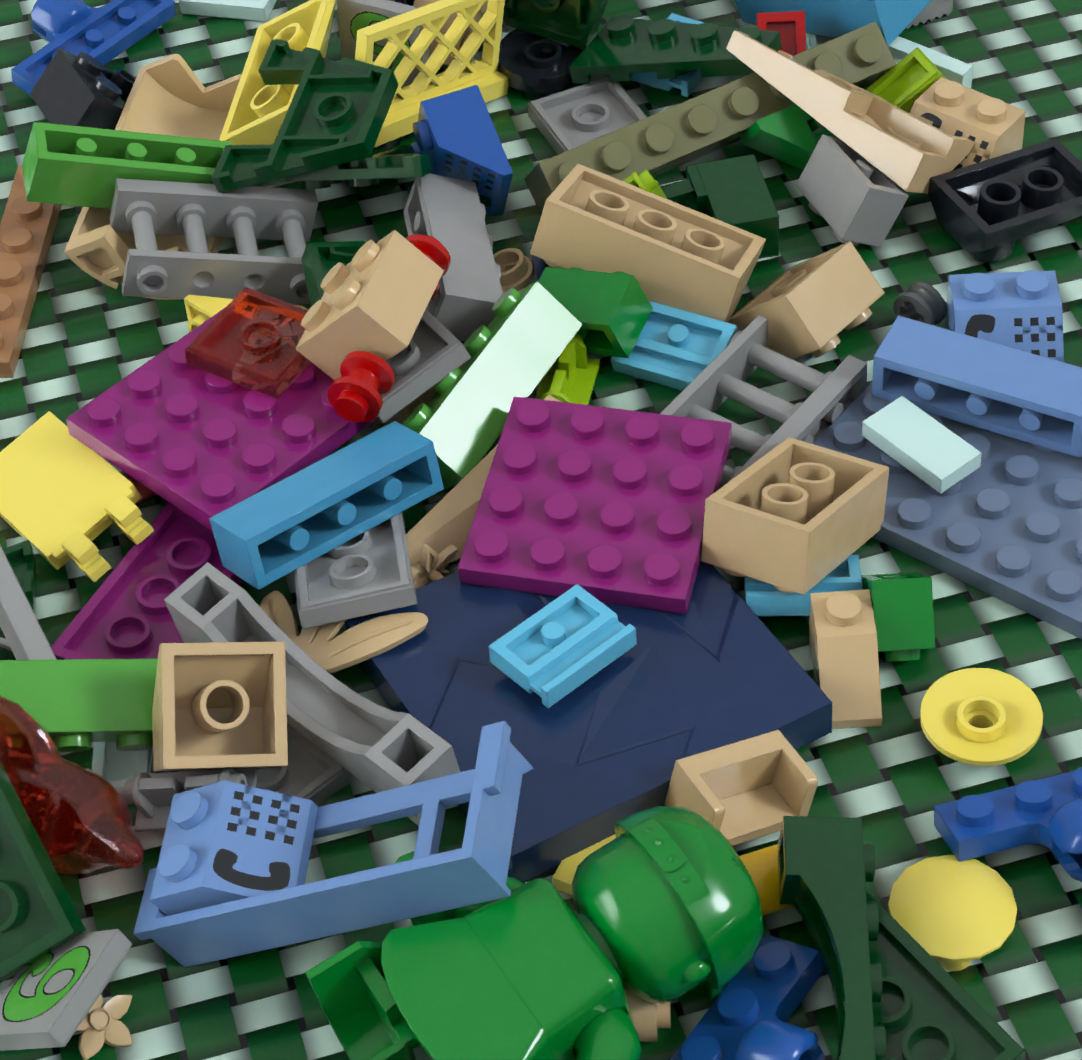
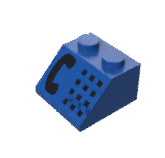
M478 85L421 101L418 122L413 123L415 142L410 144V153L430 152L431 174L475 182L480 203L485 205L486 213L492 216L503 214L513 171Z

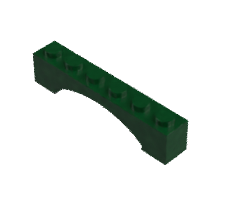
M783 816L777 846L780 904H789L795 907L811 931L824 959L831 981L836 1008V1060H885L884 1024H874L872 1002H881L882 967L880 962H870L869 941H877L879 912L877 902L866 900V882H873L875 875L874 844L863 843L862 818Z

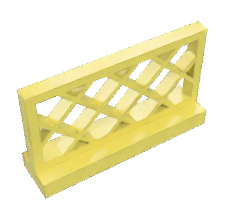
M439 0L357 30L355 60L388 69L399 51L404 55L394 71L399 85L374 148L414 132L413 123L418 122L421 101L474 85H478L485 103L507 95L508 78L498 72L505 0ZM488 1L487 10L477 23L473 18L484 2ZM456 12L458 16L443 36L440 33V29L449 16ZM422 25L424 28L409 49L405 42L414 29ZM469 26L473 31L458 51L454 46ZM387 38L389 41L373 62L374 42ZM435 39L439 44L424 64L420 59ZM482 42H484L482 60L469 62ZM450 54L454 59L446 71L435 75ZM416 67L420 72L412 84L401 88Z

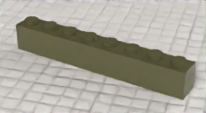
M876 21L792 57V60L813 71L814 69H822L860 88L873 84L887 71L897 65ZM754 72L538 163L524 180L540 214H542L546 199L578 163L621 181L630 176L634 171L640 174L646 169L652 177H655L741 140L740 135L756 120L790 107L795 103Z

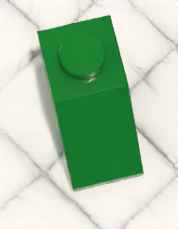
M918 572L861 575L862 590L870 589L877 630L878 652L884 651L885 661L921 659L920 649L936 648L932 577Z

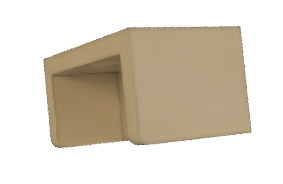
M775 730L676 760L664 805L689 808L717 827L729 843L734 846L781 831L783 816H808L818 785V778L779 730Z

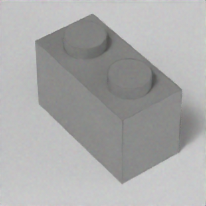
M823 134L795 185L808 199L809 208L817 215L823 217L832 227V235L844 244L851 241L854 246L862 243L881 247L909 197L899 185L842 140Z

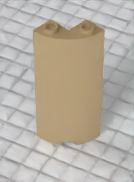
M172 54L140 67L115 130L219 140L242 74L204 87L179 54ZM82 207L64 253L90 276L117 290L119 283L123 284L128 249H136L134 232L115 231L110 223L111 209ZM155 233L158 250L188 252L184 235ZM206 236L209 253H218L223 237ZM143 297L158 300H180L177 298Z

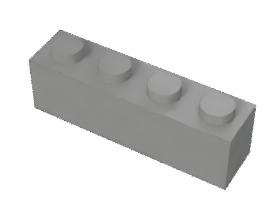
M430 173L423 177L415 178L403 210L408 236L420 234L434 237L448 250L451 264L446 274L440 278L437 294L429 301L426 309L459 341L465 342L480 326L485 325L488 327L496 316L491 309L503 295L500 283L501 268L499 264L495 263L492 251L493 236L487 231L485 223L486 209L485 205L480 203L476 183Z

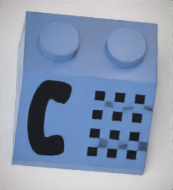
M1055 270L972 273L948 276L946 329L1064 362L1062 302Z
M226 780L174 794L150 901L169 916L305 884L319 807L309 799Z

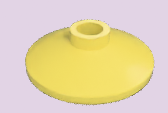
M966 668L944 675L929 687L921 702L920 722L929 742L947 757L969 765L997 766L1019 759L1035 746L1042 731L1043 711L1035 693L1018 678L989 668Z

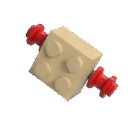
M394 230L377 243L373 240L367 241L357 251L350 263L345 266L339 262L327 273L320 285L325 291L321 300H318L307 311L301 321V326L305 328V331L295 349L334 379L328 389L327 398L336 413L345 420L351 422L371 421L379 415L382 409L383 402L380 395L388 393L395 381L394 371L386 361L408 347L429 301L437 294L440 278L446 274L451 264L448 250L434 237L415 234L404 238Z

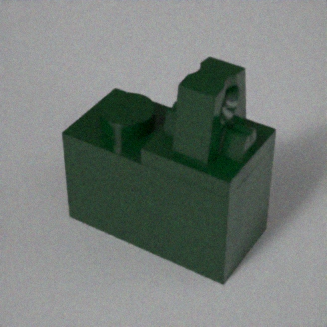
M754 154L687 165L685 180L661 186L668 200L765 238L766 241L758 259L779 255V215Z

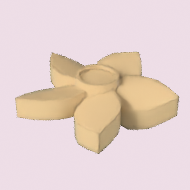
M423 544L420 563L411 566L415 590L451 574L445 568L458 551L453 544L447 546L438 555L431 547Z
M100 994L75 1031L83 1032L79 1037L78 1043L83 1060H87L99 1052L104 1042L113 1047L133 1045L129 1029L119 1021L128 1011L132 995H116L104 1003L103 997Z

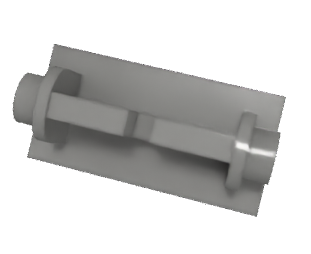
M223 768L221 770L137 773L134 779L126 780L123 789L126 803L135 804L137 807L134 830L136 832L165 831L174 794L223 780L256 787L258 770L256 768Z

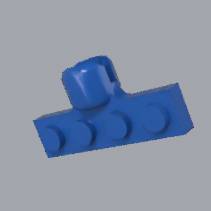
M37 0L31 11L32 22L34 23L32 31L49 44L11 69L12 83L30 95L59 48L76 56L79 52H84L94 57L104 66L174 17L175 1L112 0L105 6L95 8L90 7L83 0Z
M1082 767L1075 771L1039 780L1024 781L1015 786L979 795H968L959 800L935 805L934 826L959 862L1027 844H1042L1050 849L1064 870L1073 879L1082 882Z
M766 934L758 944L751 960L732 978L722 991V994L715 1000L670 1060H825V1055L820 1045L817 1044L819 1038L816 1033L786 1023L826 969L820 951Z

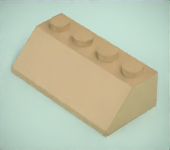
M578 163L546 199L530 254L544 259L545 263L552 268L569 269L576 267L585 271L606 273L620 271L634 275L648 301L728 322L739 303L766 239Z

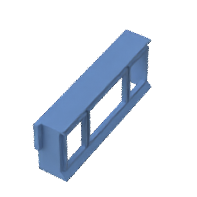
M505 721L482 726L475 769L318 808L313 839L421 813L412 860L169 916L150 901L157 869L153 868L149 870L133 934L141 941L152 939L186 968L510 897L511 890L506 886L522 776L534 768L509 741L511 727ZM469 802L462 848L438 853L446 807Z

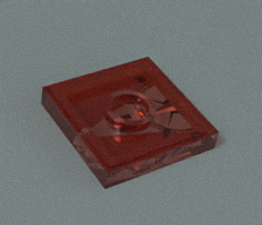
M245 287L185 349L186 362L188 365L278 399L311 363L310 360L295 349L305 331V328L301 326V321L308 310Z

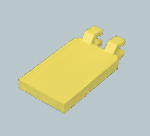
M50 411L0 452V517L25 540H29L32 547L56 570H59L71 560L95 583L112 567L98 554L99 550L92 540L112 523L136 545L140 544L154 532L151 525L140 517L142 512L135 504L142 496L133 483L102 456L69 435L68 427Z

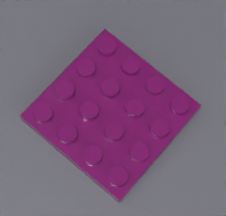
M226 308L66 418L69 435L211 531L212 527L209 518L327 457L374 420L351 422L340 417L327 398L328 389L334 379L306 357L289 347H286L234 379L255 329L242 330L254 325Z
M514 396L458 565L460 583L560 596L578 584L602 603L687 614L702 555L705 499L719 490L732 440L731 423Z

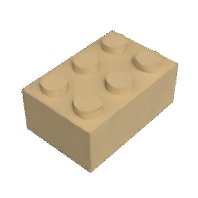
M788 437L705 499L701 561L723 568L727 574L733 576H747L772 584L777 590L782 592L805 595L881 530L885 514L889 467Z

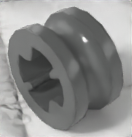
M924 282L912 284L905 293L900 294L894 301L893 309L896 318L897 316H902L930 325H937L944 320L947 314V307L941 294L933 286Z

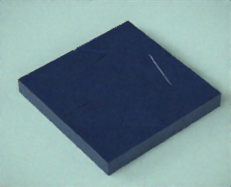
M701 560L687 614L603 603L617 614L619 622L625 626L631 624L636 628L637 645L550 708L542 704V698L535 692L529 694L490 662L488 646L559 596L460 583L457 571L416 589L418 604L351 618L345 621L347 630L364 621L396 613L419 612L428 617L426 628L420 634L393 649L359 664L391 710L409 713L452 745L460 772L475 769L482 726L505 721L511 727L509 741L534 768L522 776L508 869V877H516L523 882L559 865L562 860L615 835V822L643 810L665 806L664 803L676 760L775 730H779L795 750L832 733V701L745 601L734 592L731 585L713 565ZM469 802L458 804L467 817Z

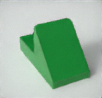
M794 104L756 120L740 135V138L744 145L804 170L818 144L814 134L827 128Z

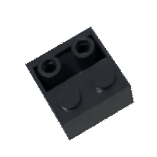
M59 48L30 95L51 124L115 130L136 78L120 68H116L112 72L104 68L94 57L84 52H79L76 56Z

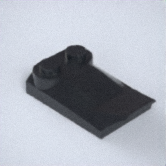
M1052 139L930 177L928 196L935 211L936 220L950 236L978 261L994 263L1011 255L1014 250L1015 240L1082 216V162L1059 140Z

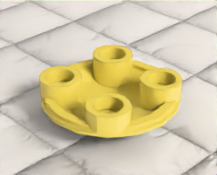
M954 855L927 857L903 871L892 885L887 912L944 970L961 971L970 965L971 960L980 959L1003 945L1014 930L1017 905L1012 888L996 870L976 859L959 862Z

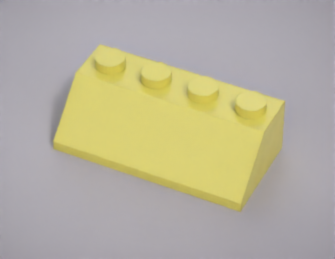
M309 0L258 26L219 138L220 141H230L232 145L274 144L299 84L265 85L258 71L271 41L274 39L286 41L290 49L300 52L305 47L320 50L322 57L325 58L329 47L336 0Z

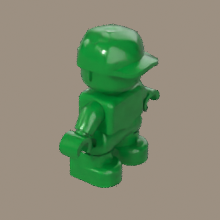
M657 806L634 813L615 822L614 831L616 838L589 854L577 866L572 881L576 915L548 880L536 878L525 883L516 877H507L506 886L511 890L510 897L410 918L413 926L390 930L383 941H356L346 949L337 952L306 971L305 974L330 1026L350 1060H416L413 1049L420 1046L423 1047L432 1060H640L641 1045L639 1034L634 1026L624 988L643 1001L660 1004L678 999L701 983L710 1001L719 997L722 994L723 985L736 976L751 960L763 936L764 928L758 891L741 858L717 827L689 808L683 806ZM414 851L400 856L395 863L412 860Z

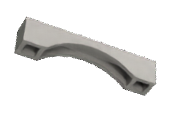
M207 562L164 599L184 643L285 641L287 723L376 793L460 772L452 745L409 713L396 712L379 706L357 694L333 677L296 645L260 608L246 590ZM421 813L407 816L419 826Z

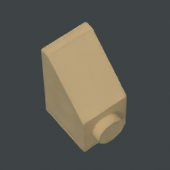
M870 589L810 593L809 644L814 679L819 688L832 701V729L882 726L878 641Z

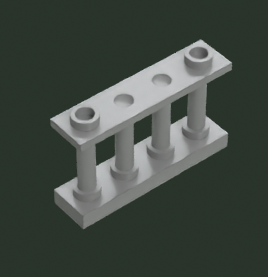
M116 178L110 214L111 227L118 232H134L136 249H128L122 295L184 299L190 294L266 303L311 305L301 258L306 248L305 241L310 242L318 207L316 191L249 186L228 192H218L215 184ZM155 233L184 235L188 252L158 250ZM206 236L235 238L238 254L209 253ZM256 239L284 240L288 257L259 256Z
M758 315L743 331L740 330L733 335L728 346L660 414L731 423L732 440L730 445L753 456L743 466H737L734 469L725 465L719 486L723 487L788 437L813 444L866 389L868 363L848 355L834 371H828L825 374L768 349V318ZM759 367L813 393L804 402H798L794 405L744 381ZM727 398H730L783 424L774 434L770 433L763 436L714 412Z

